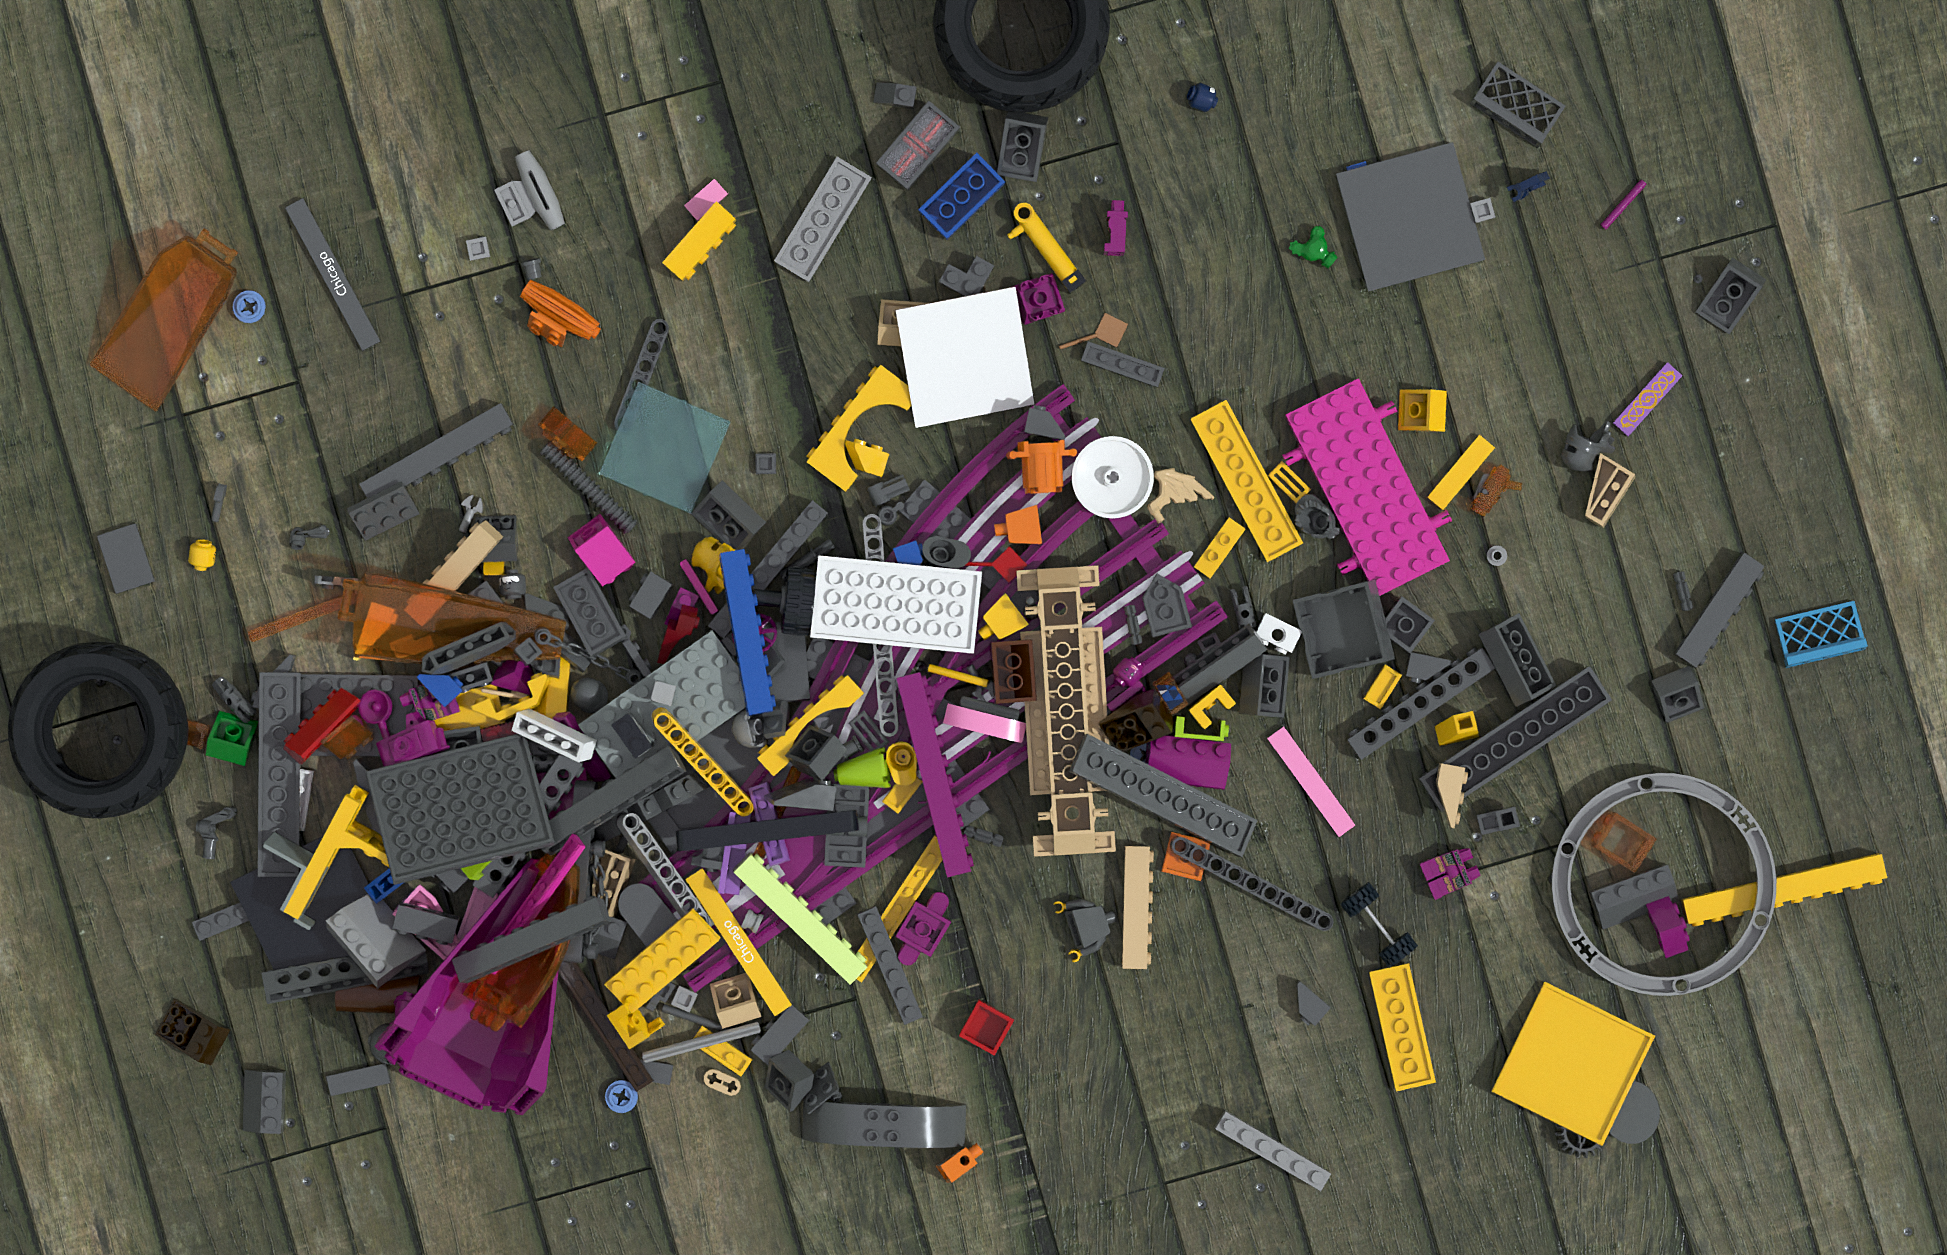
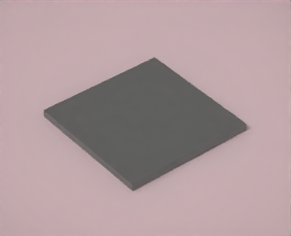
M1453 142L1335 174L1367 292L1485 260Z

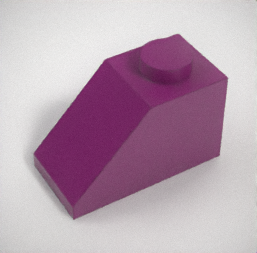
M680 587L664 624L668 625L669 619L677 621L682 604L695 607L700 596Z

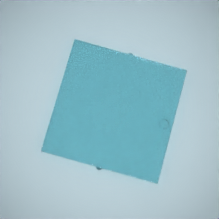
M638 382L599 474L640 491L644 496L649 495L688 513H692L730 425V421L687 403L686 400L677 399Z

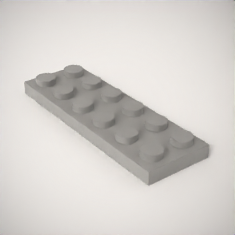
M836 157L774 262L810 282L872 177L841 158Z

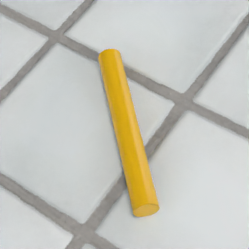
M929 664L928 672L986 688L988 686V679Z

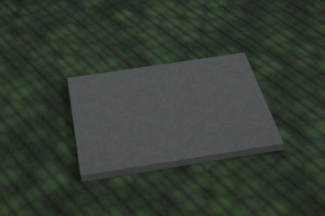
M520 734L365 771L394 885L555 845L526 737Z

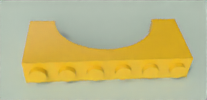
M882 365L878 368L874 366L868 374L870 377L869 381L866 384L861 383L856 390V393H858L856 398L848 400L843 407L846 411L842 416H836L831 423L834 427L829 433L827 431L823 433L818 440L821 444L817 449L813 447L806 456L809 458L808 464L845 492H847L858 477L849 466L845 455V440L852 423L863 412L878 405H895L906 411L912 406L909 386Z

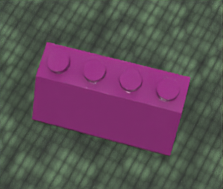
M1163 736L1146 743V764L1189 786L1225 789L1231 760V743L1174 736Z

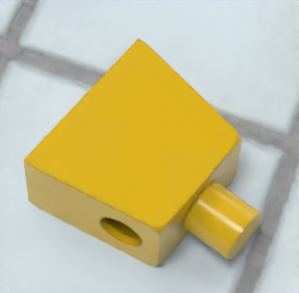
M1005 593L983 616L987 624L979 629L978 632L984 640L994 633L1000 640L1029 624Z

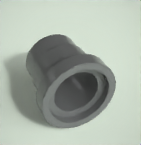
M540 258L520 262L521 267H524L527 280L542 277L539 264L541 263Z

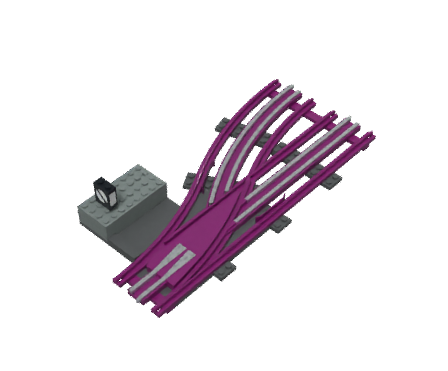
M1064 384L1035 404L1046 407L1045 411L1050 412L1064 433L1065 450L1072 448L1077 450V455L1074 457L1062 456L1063 487L1072 480V469L1079 453L1088 444L1101 438L1094 428L1099 422L1098 418L1089 420L1086 417L1071 429L1063 420L1059 412L1075 401ZM1028 411L976 455L941 492L926 480L919 485L904 503V508L898 510L914 524L896 547L913 541L923 545L929 537L940 536L964 542L971 551L969 562H994L1006 550L1002 545L1008 540V535L996 536L994 524L1006 523L1005 514L1037 505L1039 509L1057 492L1031 494L1030 489V493L1025 494L1021 469L972 519L957 508L956 505L989 471L1006 457L1007 452L1012 451L1018 446L1017 442H1023L1031 435L1024 433ZM1079 501L1076 502L1041 534L1042 544H1031L1020 556L1027 564L1023 570L1037 569L1062 542L1094 514L1088 511ZM1131 515L1121 518H1108L1123 539V542L1089 565L1098 566L1099 583L1134 558L1138 560L1147 575L1082 620V628L1102 627L1103 652L1106 654L1131 636L1127 626L1125 606H1135V616L1138 619L1139 629L1147 625L1149 622L1142 597L1156 573L1182 587L1192 625L1191 628L1167 634L1135 657L1143 666L1142 677H1144L1228 616L1217 601H1214L1200 612L1192 603L1188 595L1205 583L1188 561L1193 555L1192 551L1184 554L1182 551H1179L1165 562L1161 559L1153 545L1169 534L1162 523L1158 524L1154 519L1140 529ZM894 550L885 562L898 563ZM993 566L960 567L963 570L982 572L981 582L991 591L978 607L974 654L947 651L938 666L969 674L967 671L969 665H974L977 670L991 660L990 642L1021 640L1020 632L1041 631L1039 616L1034 620H1029L1023 615V607L1027 604V597H1033V603L1038 605L1039 597L1035 590L1017 591V576L1008 583ZM1094 586L1080 587V596H1082L1084 593L1092 589ZM1006 593L1029 625L1000 640L994 633L988 639L982 640L977 644L981 638L978 630L987 624L983 616ZM1057 603L1054 606V612H1059L1065 608V605ZM714 630L578 725L585 735L597 740L595 750L615 778L623 775L625 770L639 765L643 759L655 755L663 747L670 746L675 749L682 760L686 772L655 792L696 771L655 727L652 721V712L660 707L667 709L749 798L748 788L765 782L769 783L771 792L806 778L813 779L812 776L798 771L791 762L773 776L757 759L760 756L758 752L763 747L747 748L739 744L735 739L731 729L736 714L742 709H746L738 663ZM813 638L806 652L808 676L815 679L809 688L810 700L801 701L789 723L795 717L800 719L804 716L803 710L811 703L816 705L820 701L818 696L826 689L830 692L835 687L833 682L841 675L844 678L848 675L864 694L850 707L828 710L815 718L828 717L827 720L821 723L819 729H827L833 724L830 733L834 734L842 744L850 741L854 735L856 736L864 751L862 753L859 751L850 756V760L868 753L870 750L848 723L862 711H865L880 729L874 655L871 661H868L854 654L859 642L835 640L833 643L827 639ZM880 644L877 649L880 652H884L888 649V645ZM892 645L899 727L894 736H885L889 741L884 746L886 751L889 746L897 742H907L913 746L896 678L910 675L924 651L923 648ZM886 660L880 661L878 664L879 670L887 672L890 669V663ZM934 673L927 679L928 687L925 688L926 695H931L934 707H931L930 711L932 715L936 714L938 727H935L936 734H941L944 747H940L941 754H946L949 767H945L947 775L951 774L954 786L950 787L952 795L956 794L959 806L955 807L957 814L962 816L964 824L963 827H960L962 830L990 810L979 795V792L1028 758L1027 735H1024L1022 743L1014 742L987 761L991 754V751H989L987 758L980 765L965 774L955 759L989 735L943 723L947 705H956L943 697L947 690L960 682V680ZM1113 673L1105 678L1107 704L1112 701V698L1128 688L1126 686L1120 687L1114 681L1115 676ZM655 681L676 686L671 706L651 701ZM883 681L880 684V689L887 693L891 691L892 685L889 681ZM983 689L981 694L986 702L994 704V693L993 697H991L989 691ZM885 701L882 704L884 712L890 713L893 711L894 706L892 702ZM1025 702L997 704L1017 709L1020 713L1025 711ZM1107 706V716H1109L1112 712ZM659 716L657 722H664L667 716ZM861 717L860 719L864 722V724L868 727V729L872 732V734L876 737L880 744L883 743L884 741L873 729V727L869 724V722L865 719V717ZM813 719L810 722H808L807 725L800 731L794 744L796 743L797 739L801 737V735L809 727V725L815 727V722L813 721ZM856 721L854 723L856 727L860 730V732L864 735V737L875 749L877 745L873 742V740L869 737V735L865 732L861 725ZM890 721L886 722L883 726L884 731L887 733L894 732L895 724ZM788 724L786 726L785 732L790 728ZM674 730L670 736L677 737L681 731ZM768 738L766 744L770 747L775 741L773 738ZM688 744L685 746L684 750L691 751L694 748V745ZM705 758L700 759L698 761V765L703 766L707 763V759ZM917 761V777L922 780ZM833 767L825 779L830 780L832 784H839V781H835L834 769H837V767ZM714 773L712 776L715 780H717L720 778L721 774ZM891 773V781L888 782L891 787H869L865 868L824 866L826 834L784 839L790 861L772 867L769 866L763 842L747 844L745 856L749 852L753 855L757 853L765 861L763 865L767 869L773 868L779 874L778 879L782 883L786 881L794 889L792 893L796 897L802 896L809 903L807 907L811 911L815 909L823 917L821 921L827 925L857 904L847 890V885L934 825L923 782L899 813H896L882 802L896 784ZM712 786L648 819L672 853L668 857L669 861L699 903L700 901L685 879L702 868L705 870L704 867L691 865L692 857L700 855L704 849L678 852L675 831L728 825L730 811L734 810ZM728 787L724 793L731 794L734 788ZM743 801L739 803L738 808H745L748 802ZM775 805L779 819L827 813V810ZM754 809L751 813L750 822L757 821ZM662 867L660 870V874L663 878L667 874V870L665 867ZM721 870L717 872L705 871L718 890ZM651 874L639 882L652 887L678 920L681 918ZM742 880L739 895L720 893L740 926H742L749 909L753 910L757 915H764L756 934L749 928H742L755 949H758L789 927ZM676 883L672 885V892L674 894L678 892ZM685 900L683 904L686 911L690 907L688 900ZM710 916L709 926L721 938L697 959L700 964L683 976L694 992H697L739 962Z

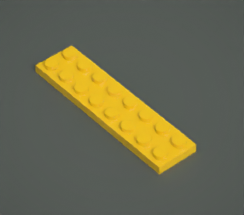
M1227 400L1191 418L1193 426L1265 560L1269 562L1303 544Z

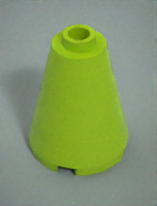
M885 748L875 749L838 764L837 769H834L835 781H839L840 785L891 787L888 783L891 781L890 770L883 755L886 753Z

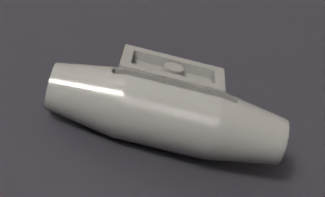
M530 150L517 155L515 160L522 181H511L494 190L511 226L513 227L531 218L536 211L550 231L564 225L565 222L559 201L540 164Z

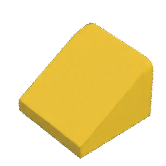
M484 562L483 575L505 574V562Z

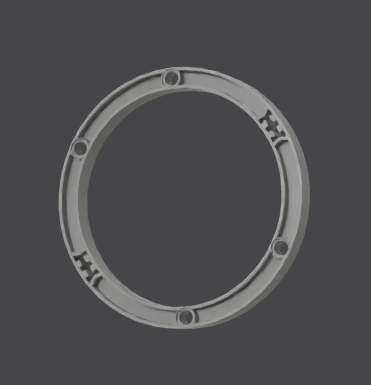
M1675 773L1643 774L1617 782L1590 799L1571 820L1561 838L1554 859L1552 871L1553 903L1561 929L1577 955L1597 974L1622 988L1642 994L1658 996L1682 995L1702 990L1725 979L1743 965L1756 950L1767 931L1774 911L1776 899L1775 864L1771 849L1759 824L1751 813L1729 793L1709 782L1688 775ZM1645 777L1650 778L1652 781V786L1649 789H1643L1640 785L1641 780ZM1649 792L1683 793L1697 797L1718 808L1742 833L1750 848L1756 868L1757 893L1751 918L1741 937L1730 950L1715 962L1694 972L1677 976L1641 974L1624 968L1610 960L1592 944L1584 933L1575 914L1571 897L1572 865L1576 851L1587 830L1604 812L1614 805L1633 796ZM1738 805L1741 808L1739 810L1740 814L1748 816L1746 821L1750 825L1752 822L1755 824V827H1751L1745 832L1743 829L1747 828L1744 823H1738L1740 818L1737 814H1734L1733 817L1731 816L1736 811ZM1568 842L1573 845V851L1570 854L1562 852L1561 848L1564 843ZM1759 914H1763L1766 917L1765 924L1761 926L1755 923V917ZM1584 936L1585 939H1582L1581 942L1585 946L1587 944L1590 945L1588 950L1591 954L1594 951L1597 954L1592 956L1590 962H1588L1586 959L1589 956L1585 952L1581 954L1579 952L1581 950L1579 944L1574 945L1572 941H1577ZM1680 979L1687 982V987L1684 990H1678L1675 987L1676 982Z

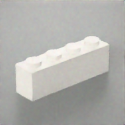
M532 709L518 711L512 727L513 732L577 762L592 758L597 741Z

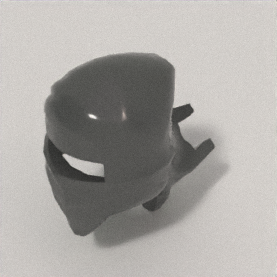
M1605 421L1601 428L1592 434L1590 439L1579 436L1576 424L1572 425L1566 437L1565 448L1561 454L1562 461L1568 468L1574 471H1592L1596 455L1600 452L1611 454L1614 452L1615 447L1611 446L1614 438L1611 437V432L1608 431L1610 422Z

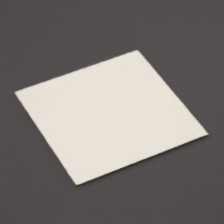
M1016 287L895 310L915 428L1034 405Z

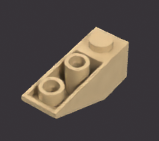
M1439 763L1436 786L1449 827L1455 828V824L1458 825L1461 813L1457 811L1459 804L1463 803L1464 792H1461L1462 784L1467 782L1468 772H1465L1464 767Z

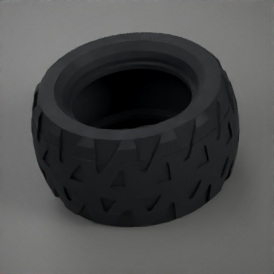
M936 0L933 18L934 38L942 64L953 81L965 93L980 103L994 109L1016 113L1035 112L1054 107L1068 100L1080 91L1093 77L1102 61L1108 43L1110 30L1108 1L1065 0L1071 14L1072 33L1062 53L1051 63L1035 70H1008L990 61L980 51L973 38L970 23L974 6L978 0Z
M86 642L71 645L49 655L38 663L18 688L9 713L8 740L13 762L26 785L34 794L53 808L83 818L102 819L124 815L153 801L176 776L182 764L188 742V722L185 704L180 691L169 674L156 661L144 653L125 645L110 642ZM94 679L112 682L126 690L138 704L145 725L144 742L137 759L125 772L109 780L89 779L70 769L58 754L52 734L54 715L64 696L79 684Z

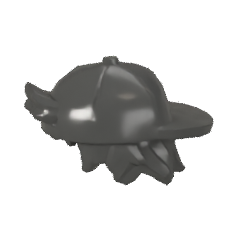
M1307 494L1299 499L1295 506V525L1300 527L1301 531L1309 534L1311 537L1328 539L1334 538L1335 535L1340 533V528L1335 527L1336 519L1333 511L1323 504L1318 497L1313 494Z

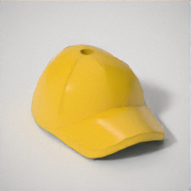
M907 742L892 744L886 751V761L892 778L898 785H910L915 782L917 777L915 750Z

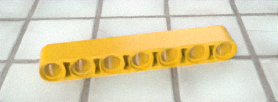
M662 707L655 709L652 712V721L655 727L738 815L743 817L750 815L753 811V804L749 796L667 709ZM659 716H667L664 722H657ZM674 730L681 731L677 737L670 736L671 732ZM693 744L694 748L691 751H685V746ZM700 759H707V763L705 765H698V761ZM714 773L721 774L717 780H712L711 776ZM728 787L734 788L731 794L724 793ZM743 801L748 802L745 808H738L739 803Z

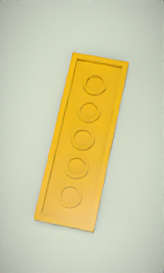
M692 908L608 979L604 985L622 1004L628 1002V1008L633 1014L716 944L721 937Z
M1409 963L1370 971L1369 976L1395 1091L1436 1083Z

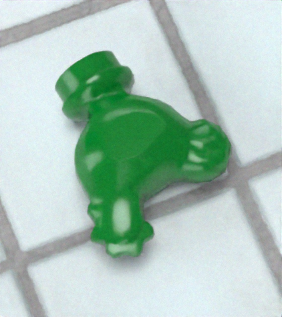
M1314 226L1311 229L1310 239L1305 244L1298 243L1297 240L1290 242L1289 250L1292 251V254L1302 256L1310 262L1321 260L1322 267L1324 266L1327 269L1338 258L1334 251H1327V241L1324 238L1325 232L1321 226Z

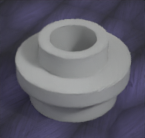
M1493 546L1487 552V560L1494 566H1500L1507 560V552L1501 546ZM1495 552H1499L1501 554L1500 559L1496 560L1493 555Z

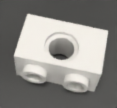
M1264 613L1256 630L1266 646L1271 643L1276 646L1275 650L1285 655L1287 651L1292 653L1302 633L1301 630L1267 613ZM1275 629H1280L1283 633V637L1279 641H1275L1272 638V632Z

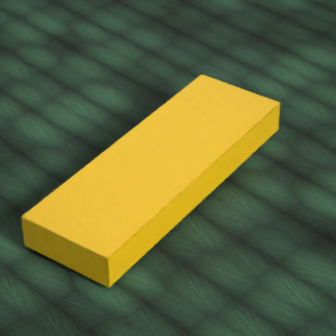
M702 1025L694 1038L713 1034V1032ZM728 1042L700 1048L739 1076L743 1075L753 1060Z

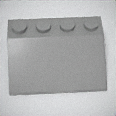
M367 894L343 907L327 919L326 927L373 984L379 988L425 953L426 950L412 933H408V935L397 933L396 929H393L395 916L392 915L393 911L383 899L376 904Z

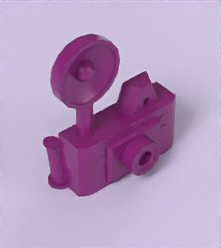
M374 689L367 691L361 697L358 708L362 719L367 723L378 724L383 740L376 743L384 767L430 756L450 748L446 743L444 729L437 728L434 721H425L419 712L407 714L406 730L390 736L386 720L392 712V700L389 695L384 691Z

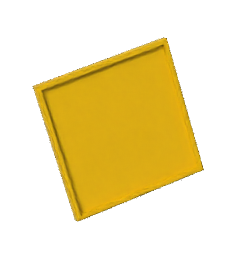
M1544 982L1491 1092L1603 1146L1655 1035Z

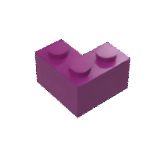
M1669 896L1646 904L1649 919L1656 931L1658 943L1665 958L1687 951V942L1690 939L1687 931L1684 930L1687 927L1683 917L1679 918L1678 916L1680 912L1676 902L1672 903Z

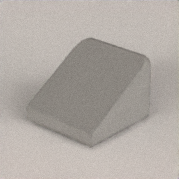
M655 681L651 701L671 706L676 686Z

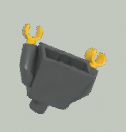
M1084 899L1066 901V903L1061 901L1055 902L1053 905H1062V910L1055 913L1059 914L1063 913L1065 909L1068 910L1065 912L1076 946V949H1071L1069 954L1074 952L1078 955L1077 958L1072 959V962H1077L1081 956L1085 957L1098 951L1106 941V936L1110 934L1109 924L1116 922L1115 913L1113 911L1104 913L1102 906L1096 907L1094 902Z

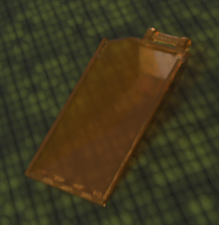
M205 228L200 232L196 240L190 236H184L157 254L90 363L93 368L155 412L158 411L228 299L237 273L236 268L230 264L238 252L215 239ZM206 241L224 254L226 258L223 260L203 246L202 243Z

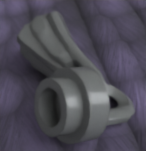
M324 524L305 531L300 527H296L291 531L289 545L294 550H301L305 545V538H327L330 530Z

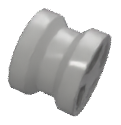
M749 909L741 927L744 929L749 928L756 934L764 915H757L753 910Z

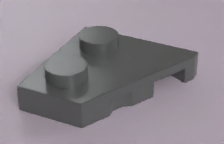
M315 576V584H322L324 589H334V585H340L342 590L355 591V587H360V579Z
M527 593L524 594L528 632H535L539 627H546L549 631L569 629L568 614L564 607Z

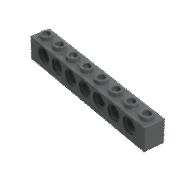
M1472 648L1465 653L1467 655L1466 658L1461 661L1459 658L1450 663V669L1445 672L1441 670L1433 675L1434 680L1428 684L1424 681L1415 687L1417 690L1412 695L1407 693L1399 698L1400 703L1393 707L1390 704L1382 710L1383 714L1378 718L1373 716L1365 722V727L1362 729L1357 727L1349 732L1348 735L1350 737L1346 740L1358 758L1362 760L1494 670L1495 666L1483 648ZM1468 662L1475 664V671L1471 674L1465 670V665ZM1452 673L1457 674L1459 677L1458 683L1455 685H1451L1448 681V677ZM1434 685H1439L1442 688V693L1439 696H1434L1431 693ZM1418 696H1422L1425 699V705L1421 708L1416 707L1414 703ZM1400 708L1408 710L1406 719L1398 717V710ZM1384 719L1391 721L1392 726L1388 731H1384L1381 728V722ZM1372 731L1375 738L1372 742L1365 741V732Z
M560 753L558 754L539 783L543 801L547 807V816L552 810L556 811L562 803L559 800L563 793L567 795L573 786L571 783L573 778H578L584 770V767H582L584 761L577 762ZM565 769L569 772V776L561 778L558 775V771ZM555 786L558 793L555 795L549 794L547 787ZM528 852L512 855L513 860L505 861L503 858L492 860L481 871L484 875L479 880H474L472 885L492 898L496 893L500 895L506 886L503 882L507 876L509 878L513 876L517 870L515 864L518 860L522 862ZM499 870L502 876L494 878L491 875V871Z
M423 953L388 981L428 974L426 953ZM350 955L348 957L331 958L327 961L310 962L306 965L289 966L285 969L269 970L261 973L267 1004L373 984Z

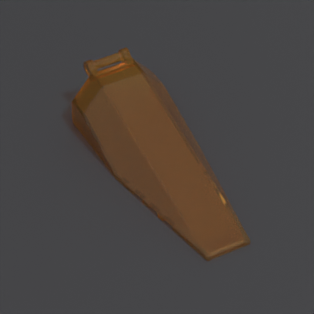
M364 573L360 581L352 579L343 580L342 604L337 618L342 621L353 622L352 648L355 658L422 664V658L427 653L497 623L506 622L516 631L515 639L502 649L473 661L474 664L481 663V661H494V663L501 662V660L521 661L513 650L529 637L543 652L535 660L560 659L562 647L555 648L548 644L541 645L537 643L534 638V632L539 627H546L552 635L559 637L563 642L566 620L388 575ZM352 590H358L355 611L350 613L348 611ZM546 634L540 635L541 640H544L547 637ZM551 637V640L549 642L557 645L555 641L558 640Z

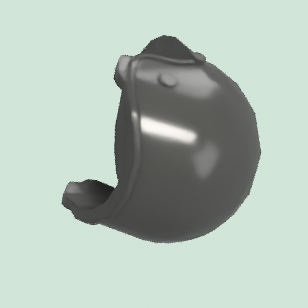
M583 677L573 683L570 696L573 703L581 711L596 713L606 705L608 692L599 680Z

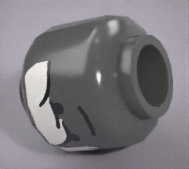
M506 570V574L500 576V594L505 596L507 600L521 599V596L526 593L525 575L518 574V570Z

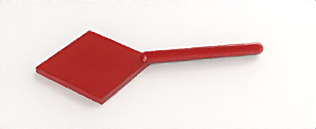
M1009 546L994 562H968L965 566H993L1009 583L1017 576L1016 571L1023 570L1027 564Z

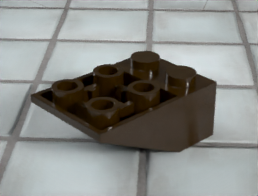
M1155 689L1136 695L1100 721L1098 725L1113 747L1125 752L1171 734L1174 718Z
M174 998L155 1035L197 1062L212 1065L230 1029Z

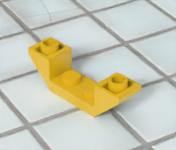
M542 672L531 676L532 680L527 683L533 697L525 696L518 700V704L513 706L511 703L500 707V712L497 711L493 699H487L486 697L477 699L475 705H472L471 708L476 712L503 722L516 716L518 711L533 709L539 706L550 677L547 674L543 675Z

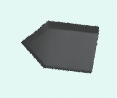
M1156 573L1142 597L1152 637L1191 628L1192 625L1182 587Z

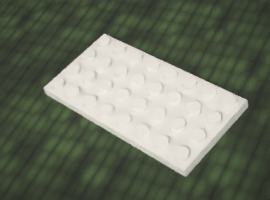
M818 555L810 637L974 654L982 572Z

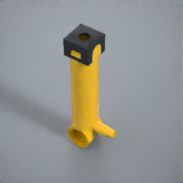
M1028 203L1018 204L1014 210V218L1019 225L1007 234L1008 238L1013 239L1022 232H1025L1060 279L1068 293H1072L1083 285L1086 279L1077 270L1036 214L1033 207ZM1022 208H1026L1030 212L1029 217L1026 219H1022L1018 215V211Z

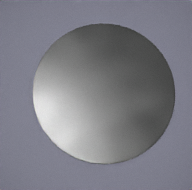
M1633 1081L1609 1131L1614 1138L1623 1143L1637 1144L1643 1142L1655 1132L1660 1118L1659 1104L1654 1093L1647 1086Z

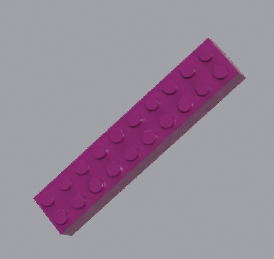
M921 672L898 677L896 679L946 875L951 877L971 872V867L974 866L971 853L967 854L965 847L969 846L966 833L962 834L960 827L964 826L962 816L957 814L955 809L959 804L956 794L952 795L950 787H953L954 784L951 774L947 775L945 767H949L946 754H941L940 747H944L941 734H936L935 727H938L936 714L932 715L930 708L934 706L931 695H926L925 688L928 687L926 675L922 676Z

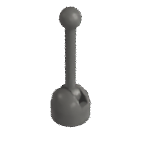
M1029 596L1026 598V607L1037 605L1033 603V597ZM1024 606L1023 615L1025 618L1034 620L1038 617V614L1026 615V611L1034 610H1025Z

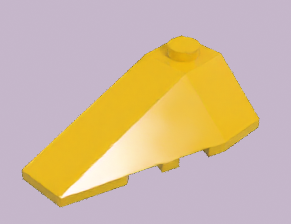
M550 651L551 655L561 659L559 679L550 677L540 705L532 710L553 719L557 713L568 712L570 663L557 652Z

